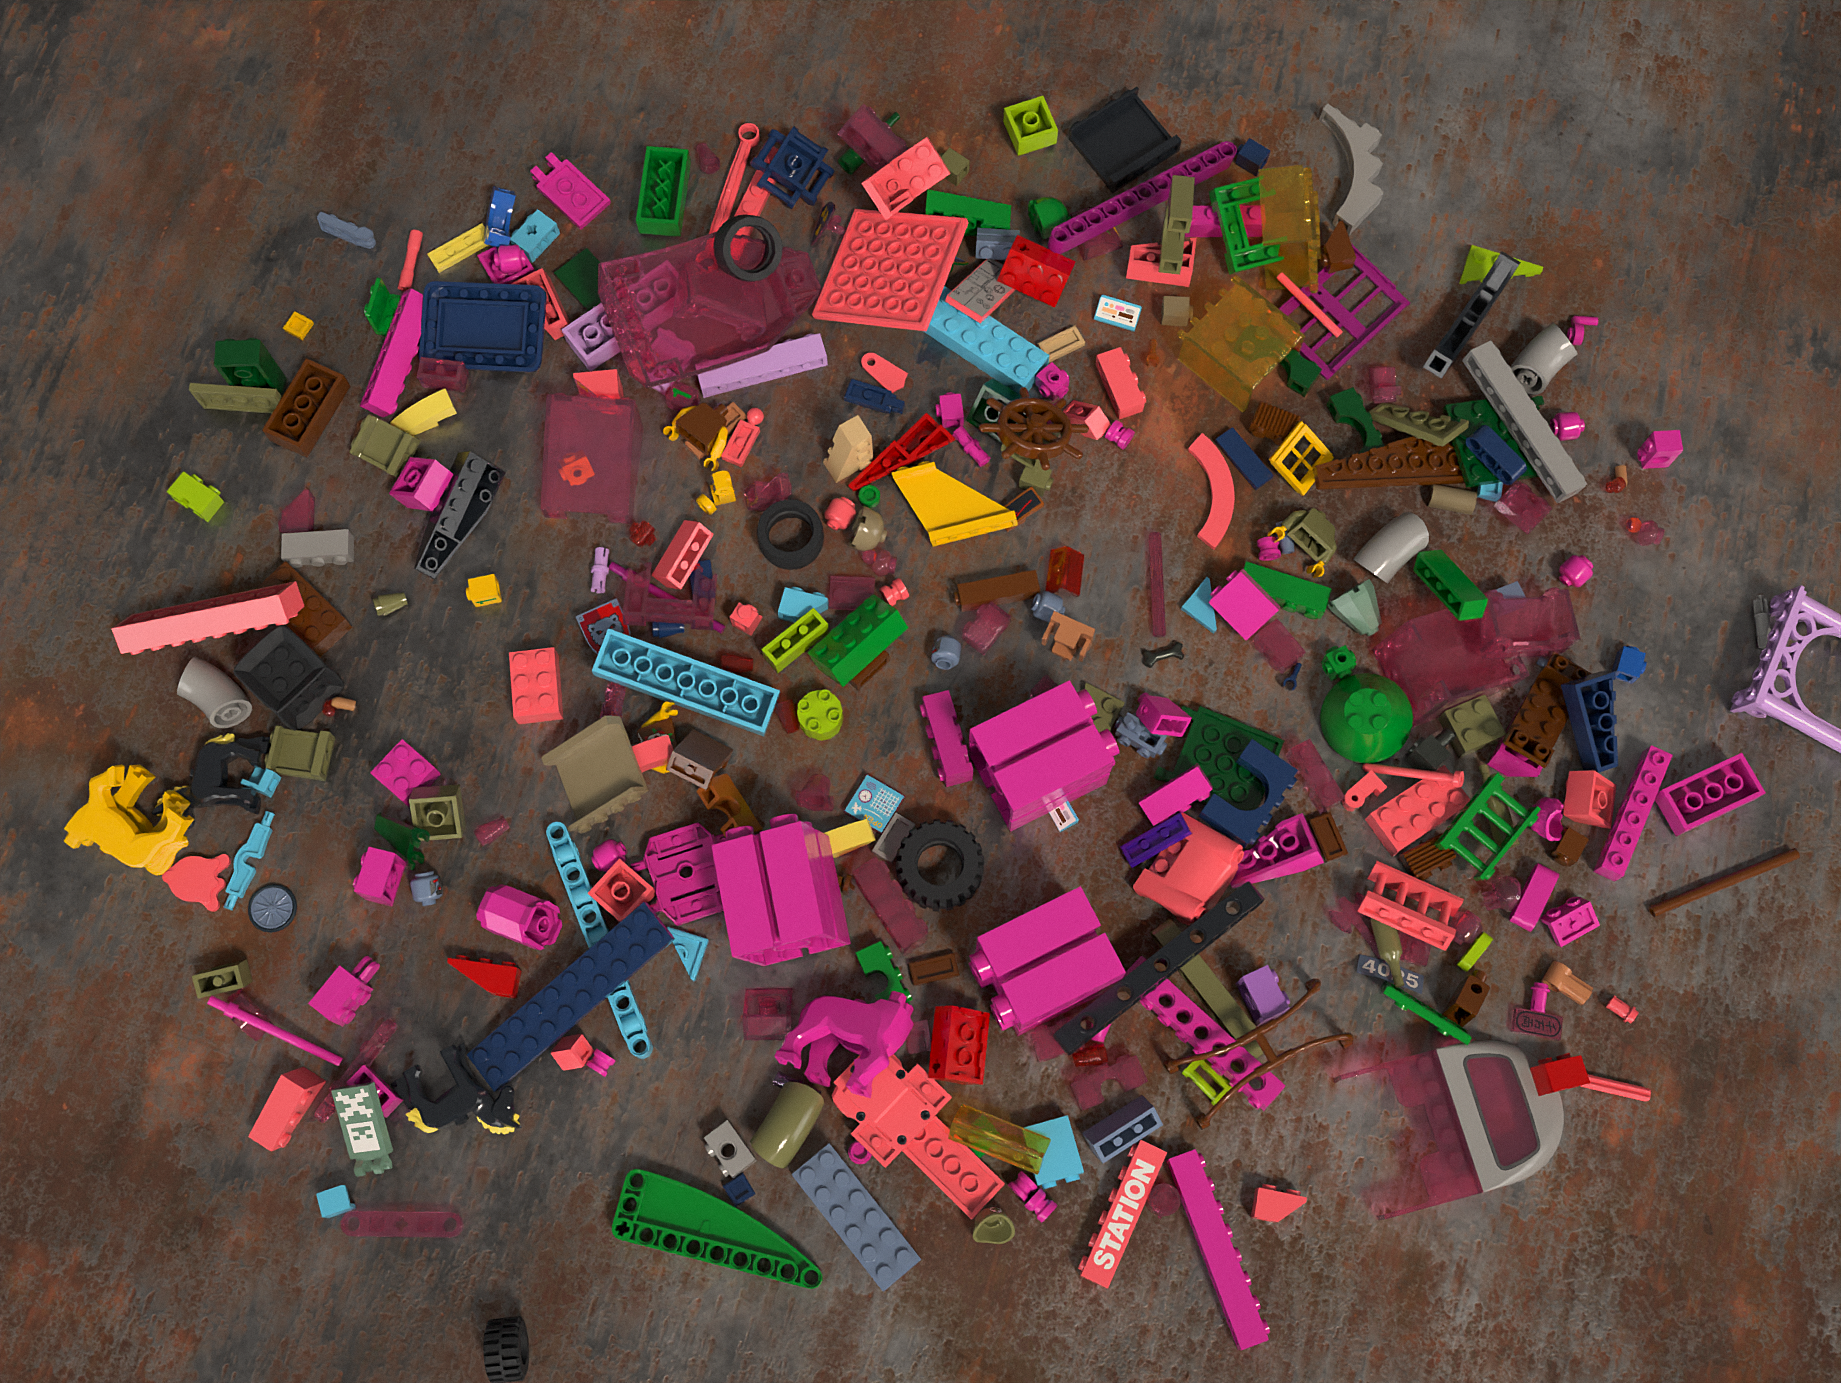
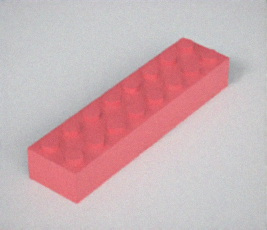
M294 581L132 614L111 629L120 653L130 652L131 655H135L148 648L155 651L164 648L168 644L175 647L184 644L188 640H192L195 643L206 639L208 636L220 638L227 635L228 632L240 634L246 632L248 628L254 627L255 630H260L268 627V624L284 625L289 623L290 618L297 616L298 611L305 606L297 583Z

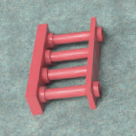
M1376 861L1367 878L1375 882L1373 892L1367 891L1357 912L1446 951L1456 934V929L1447 926L1449 917L1455 916L1464 899ZM1384 886L1397 892L1395 902L1382 897ZM1406 896L1419 902L1417 911L1403 906ZM1428 906L1441 911L1439 921L1425 916Z

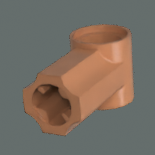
M1553 961L1541 982L1547 984L1550 990L1561 992L1579 1005H1584L1592 994L1593 988L1571 974L1572 971L1566 965Z

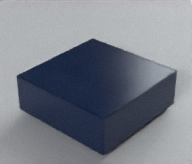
M744 1173L723 1185L734 1207L756 1195Z

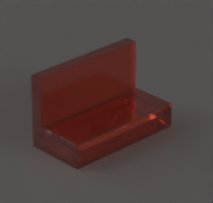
M1068 546L1051 549L1046 591L1051 593L1065 591L1075 597L1080 596L1085 555Z

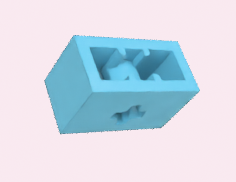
M537 209L527 217L525 223L519 229L512 233L510 241L512 245L517 244L520 246V249H524L528 260L533 263L557 238L560 232L557 223Z

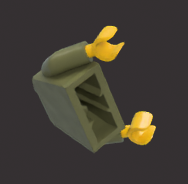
M1315 508L1310 509L1308 512L1306 510L1294 511L1281 523V527H1276L1269 531L1268 536L1275 532L1278 536L1277 540L1274 541L1276 543L1285 537V531H1287V535L1317 562V564L1308 566L1307 574L1315 570L1316 573L1313 578L1320 577L1324 574L1323 566L1328 564L1337 549L1334 538L1335 527L1326 519L1324 512L1317 511Z

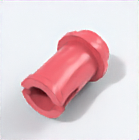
M1615 995L1606 1005L1607 1009L1622 1017L1625 1023L1629 1022L1631 1024L1639 1013L1635 1010V1006L1630 1007Z

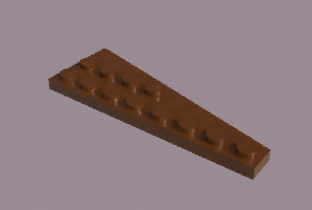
M1414 436L1389 443L1377 449L1372 448L1364 453H1356L1341 460L1336 459L1316 465L1312 469L1317 490L1465 483L1452 440L1442 447Z

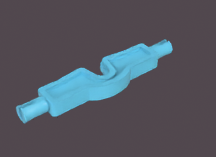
M265 811L261 824H255L247 843L237 852L233 864L234 873L226 888L229 896L223 906L224 908L233 911L238 897H244L250 882L256 874V869L246 864V860L249 857L261 859L264 856L268 840L273 831L270 828V824L275 814Z

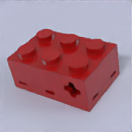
M1017 235L997 281L1055 308L1076 261L1054 253L1048 248Z
M953 1005L935 1006L928 1071L929 1079L963 1085H983L990 1013Z

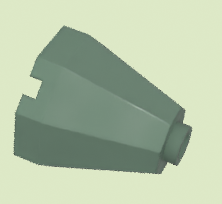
M1370 579L1361 582L1344 592L1340 597L1338 596L1327 603L1330 610L1359 635L1366 633L1367 636H1370L1379 631L1378 626L1382 624L1375 589Z

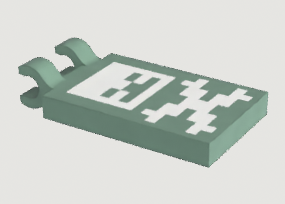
M375 1082L337 1087L331 1090L350 1159H356L354 1166L356 1177L366 1175L365 1172L373 1171L374 1174H382L385 1169H391L392 1161L388 1154L393 1151Z

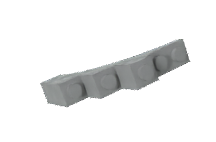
M1327 104L1322 109L1319 121L1339 141L1346 155L1350 170L1348 196L1336 213L1332 225L1336 227L1339 221H1343L1348 236H1350L1377 207L1384 194L1379 186L1371 183L1378 176L1383 163L1378 157L1370 154L1378 146L1382 134L1366 122L1360 128L1355 121L1348 119L1337 108Z

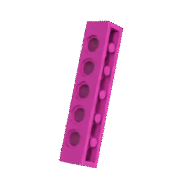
M1652 745L1642 752L1593 872L1614 882L1624 877L1673 756L1672 754Z

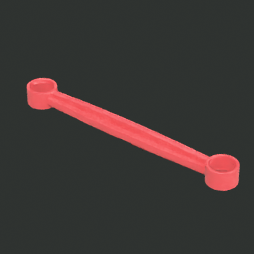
M746 123L739 128L740 145L725 182L705 249L699 251L695 257L697 269L703 274H711L717 268V261L713 252L714 238L722 224L730 217L750 150L757 146L760 141L759 129L755 124ZM749 131L756 134L755 138L750 140L742 137L745 132ZM704 257H710L714 260L710 266L699 264V261Z

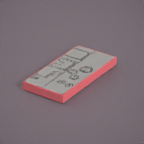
M986 259L946 296L945 302L977 322L982 323L1015 289L997 281L1003 264L994 259Z

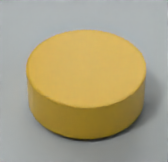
M704 494L696 498L697 504L706 514L712 515L717 510L713 502Z

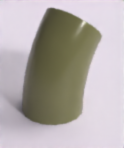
M798 1082L785 1083L769 1113L751 1138V1146L770 1164L779 1168H786L815 1124L824 1106L822 1096L805 1084Z

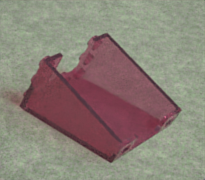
M563 393L547 394L541 511L545 518L567 519L565 511L607 514L609 521L612 523L632 524L644 430L635 400L626 397L610 399L607 396L595 398L583 394L576 396H567Z
M1488 596L1486 606L1489 613L1488 617L1483 615L1482 618L1459 621L1447 608L1408 620L1372 649L1385 677L1395 682L1408 697L1413 713L1412 728L1440 717L1444 711L1484 694L1488 697L1510 688L1530 675L1520 655L1507 663L1503 660L1485 626L1498 616ZM1514 664L1518 666L1520 674L1515 675L1513 671Z

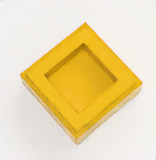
M294 311L283 329L285 332L303 341L314 325V322Z

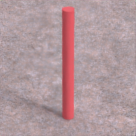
M1283 272L1279 274L1276 279L1338 338L1343 331Z

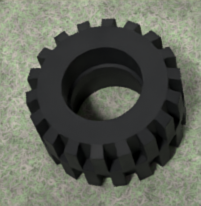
M521 1316L489 1319L486 1325L483 1354L486 1374L491 1383L517 1382L525 1379L529 1364V1342L527 1328Z

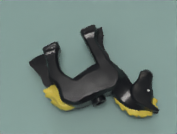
M227 733L224 737L220 735L208 740L198 752L195 767L193 766L190 771L191 785L174 787V790H167L176 791L191 803L182 816L188 817L190 815L193 818L190 808L221 805L241 806L246 811L258 815L261 799L254 797L256 795L255 789L227 787L228 764L237 758H242L249 761L253 767L261 768L262 753L267 754L270 751V737L261 736L252 739L238 738L234 740L235 735ZM163 798L158 800V804L152 811V814L157 817L163 814ZM193 820L188 829L194 827L195 820Z
M464 1042L457 1047L456 1045H451L440 1051L456 1085L447 1090L437 1100H431L423 1092L421 1085L423 1071L420 1065L407 1069L403 1072L402 1077L391 1083L393 1090L404 1100L406 1107L411 1110L406 1113L408 1121L415 1122L414 1126L424 1132L432 1133L454 1124L460 1126L469 1121L468 1116L473 1113L478 1121L482 1123L485 1129L488 1128L492 1133L508 1134L509 1132H514L515 1128H522L518 1122L520 1115L515 1113L514 1088L508 1085L503 1087L498 1098L494 1100L490 1093L474 1078L473 1072L467 1064V1050Z

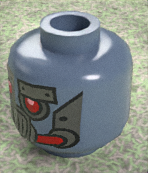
M950 635L938 637L932 644V662L943 670L956 666L960 660L961 644Z
M433 871L415 874V878L410 882L413 900L415 902H422V906L436 904V899L443 895L440 876L434 874Z

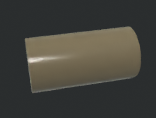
M1437 484L1431 485L1428 507L1471 515L1476 505L1477 492Z

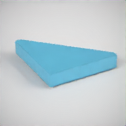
M1206 577L1182 606L1181 610L1214 634L1217 627L1214 608L1208 603L1212 596L1210 595V579Z
M667 927L675 938L672 942L691 980L696 981L709 939Z

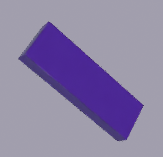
M1178 813L1120 847L1129 865L1133 868L1191 835L1192 832L1183 815Z

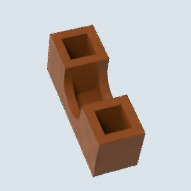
M727 773L713 777L707 790L700 787L696 791L708 810L717 808L727 815L729 821L720 829L725 837L726 831L742 826H752L754 835L759 834L763 830Z

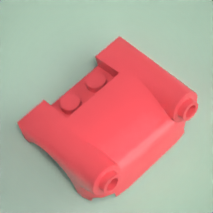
M1181 813L1192 834L1161 851L1149 870L1146 868L1143 870L1133 885V889L1137 895L1147 897L1166 908L1182 924L1190 925V923L1196 922L1216 906L1239 868L1238 863L1241 862L1244 851H1242L1243 847L1239 843L1185 813Z

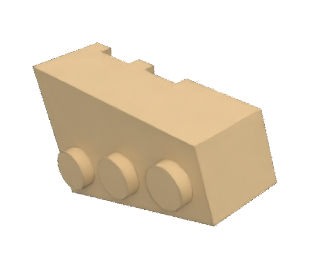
M859 415L838 426L832 440L834 446L828 449L830 456L825 458L823 463L837 483L858 470L863 471L873 461L872 436Z

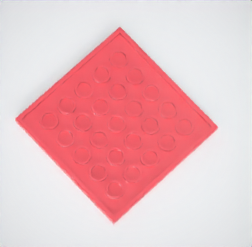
M855 209L812 316L814 319L927 331L968 226L967 218L897 212L885 220L880 211Z

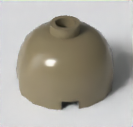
M862 506L852 528L855 537L854 539L849 538L848 546L859 551H870L879 542H884L887 530L884 529V520L877 511Z

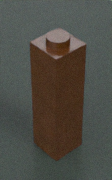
M1036 570L957 584V592L954 593L956 606L960 605L961 612L1034 599L1037 593L1040 594Z

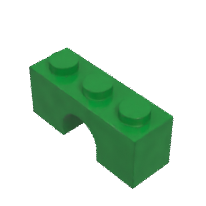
M880 941L855 952L865 977L879 973L888 980L886 989L875 995L876 1001L880 999L888 1000L891 992L896 991L905 994L907 997L905 1003L910 1004L909 1002L913 999L908 988H902L900 980L903 977L898 966L893 968L890 959L893 958V955L888 945L883 946Z

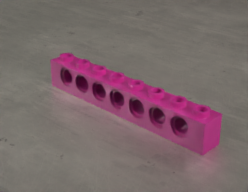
M1141 956L1126 971L1123 978L1145 962L1146 959ZM1168 979L1140 1000L1143 1007L1149 1011L1152 1009L1159 1015L1157 1018L1166 1027L1171 1026L1176 1031L1175 1035L1182 1042H1188L1193 1046V1051L1196 1055L1212 1051L1214 1046L1224 1047L1236 1041ZM1163 997L1168 998L1171 1005L1164 1007L1159 1003V999ZM1181 1013L1185 1014L1189 1021L1181 1023L1177 1020L1176 1016ZM1203 1030L1207 1037L1199 1039L1195 1036L1194 1031ZM1240 1046L1225 1052L1224 1055L1207 1058L1212 1064L1211 1068L1218 1075H1224L1230 1080L1229 1084L1231 1087L1253 1072L1254 1068L1262 1065L1245 1048ZM1233 1062L1241 1064L1243 1071H1233L1230 1064ZM1270 1071L1254 1078L1260 1082L1261 1088L1254 1089L1248 1082L1237 1091L1239 1093L1242 1091L1249 1097L1247 1100L1254 1108H1261L1263 1111L1286 1086Z

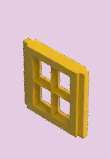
M1299 421L1269 460L1294 490L1301 496H1304L1315 482L1312 469L1316 465L1332 461L1334 457L1311 429L1302 421ZM1304 435L1311 444L1301 455L1294 446ZM1314 447L1321 456L1311 467L1304 458ZM1292 450L1299 459L1288 470L1282 461ZM1302 462L1309 471L1299 482L1292 473Z

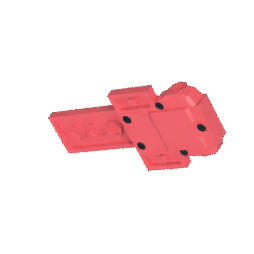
M894 1054L888 1057V1067L873 1078L871 1098L853 1094L846 1086L855 1069L853 1061L833 1082L836 1087L832 1093L834 1105L847 1118L854 1119L859 1123L851 1135L884 1168L902 1151L972 1220L1005 1183L936 1117V1114L952 1097L934 1079H929L928 1073L920 1065L917 1064L909 1073L905 1071L901 1061Z

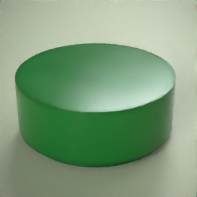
M866 485L860 489L858 496L862 506L873 508L879 504L880 491L877 487Z

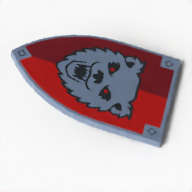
M617 598L575 616L587 643L597 655L608 629L631 636L628 622Z

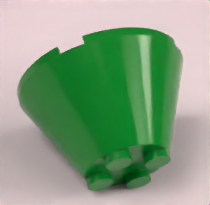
M1361 673L1344 678L1332 687L1322 704L1320 724L1326 741L1340 756L1357 763H1376L1390 758L1404 746L1412 729L1413 713L1408 697L1395 682L1381 675Z

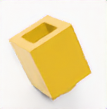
M495 574L468 579L469 587H466V595L475 607L502 602L499 581Z

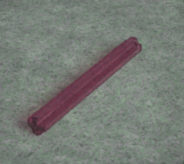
M1151 532L1149 534L1153 635L1156 638H1162L1166 635L1162 540L1160 532Z

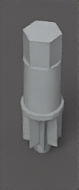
M1757 595V599L1753 600L1758 648L1765 649L1768 643L1767 636L1771 631L1769 600L1767 598L1764 599V595Z

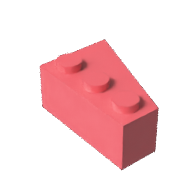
M1197 237L1190 238V241L1184 242L1180 275L1158 272L1160 245L1157 242L1132 245L1126 278L1189 287L1193 272Z
M543 268L511 283L516 285H536L545 290L547 300L544 330L554 340L563 337L561 329L569 325L570 321L551 278Z
M304 1066L282 1074L248 1137L271 1152L281 1147L284 1148L290 1141L292 1132L326 1080Z

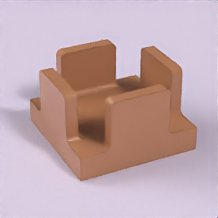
M1054 611L1041 644L1046 646L1052 634L1054 635V641H1056L1051 651L1053 654L1071 661L1077 648L1081 647L1082 650L1078 661L1083 662L1092 644L1095 629Z

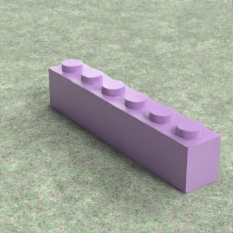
M819 333L807 334L803 338L796 340L788 339L777 345H766L762 349L754 351L746 350L739 355L724 356L720 360L712 362L704 361L700 365L695 366L702 394L705 398L828 365Z

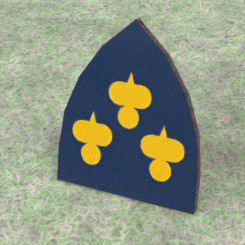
M828 202L822 208L810 245H813L820 238L826 228L841 236L844 235L846 228L838 225L842 220L841 217L835 215L832 218L836 210L833 202Z

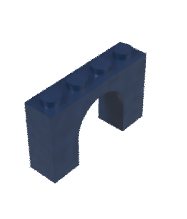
M1253 739L1236 763L1251 772L1262 782L1265 789L1263 805L1255 810L1243 811L1213 794L1198 816L1231 840L1242 845L1243 848L1248 843L1254 844L1260 835L1257 832L1261 824L1266 826L1273 816L1269 812L1274 806L1278 809L1285 799L1282 793L1286 788L1291 790L1298 780L1294 777L1298 772L1296 768Z

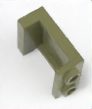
M368 414L361 422V430L358 436L353 439L349 453L385 470L395 477H399L409 458L413 457L421 440Z
M276 725L275 730L270 735V751L265 756L266 769L274 771L279 775L326 781L335 737L327 731H320V733L285 729L281 725Z

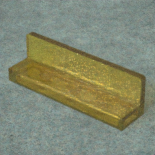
M965 1104L960 1106L954 1117L948 1137L952 1141L1037 1175L1040 1172L1045 1153L1051 1142V1139Z

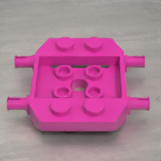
M697 822L649 838L644 854L645 857H643L644 860L631 863V867L635 872L646 868L649 869L658 899L656 900L657 903L649 906L655 913L663 912L676 926L724 911L711 846L727 841L724 834L711 835L709 831ZM683 867H691L693 873L690 877L683 878L680 876V871ZM715 884L716 888L671 902V898Z

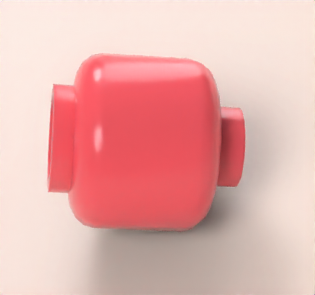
M845 497L833 499L824 513V517L827 520L826 524L836 531L838 528L847 529L857 514L855 504Z

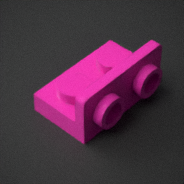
M1581 897L1569 898L1565 904L1548 910L1545 915L1540 917L1541 922L1548 925L1554 941L1559 947H1563L1600 926L1591 902Z

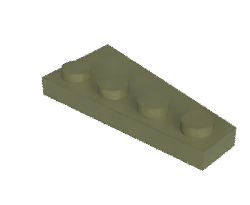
M1383 402L1369 411L1372 419L1379 424L1390 426L1398 431L1411 434L1416 438L1427 440L1442 447L1465 431L1469 424V420L1451 421L1450 416L1432 417L1426 411L1409 412L1407 407Z

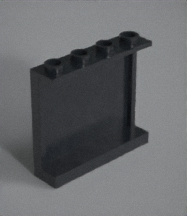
M1138 87L1125 91L1118 99L1109 101L1100 110L1091 112L1084 120L1075 122L1069 132L1070 142L1112 194L1178 153L1182 140L1176 134L1171 137L1138 97Z

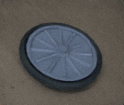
M277 884L267 885L256 891L248 906V916L251 923L258 930L269 933L278 932L289 926L297 911V901L292 891L285 886Z

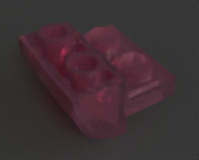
M1519 480L1493 506L1527 535L1553 509L1544 498L1538 497L1527 484L1521 483Z

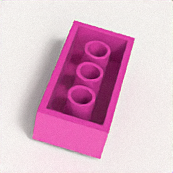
M1740 753L1657 793L1655 801L1677 837L1759 798L1766 792L1743 753Z

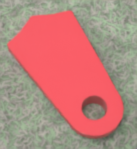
M867 353L862 357L861 364L863 369L884 389L894 393L904 388L908 373L875 353ZM874 361L875 364L873 366H870L867 364V362Z

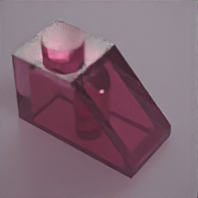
M304 490L282 511L281 519L278 521V528L282 534L314 532L315 497L310 490Z

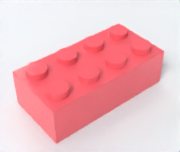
M1445 765L1436 770L1437 772L1450 773ZM1422 779L1370 813L1365 821L1391 857H1393L1460 813L1470 798L1461 787H1455L1453 783Z

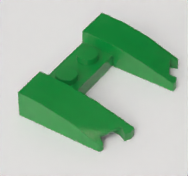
M1263 176L1217 187L1208 192L1213 213L1217 212L1227 251L1224 256L1229 275L1284 260V257L1278 256L1280 244H1287V237L1249 246L1240 206L1276 195L1274 189L1267 192L1260 184L1264 179Z

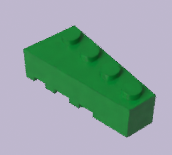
M927 189L926 215L967 218L969 223L964 236H977L978 228L1010 230L1011 205Z

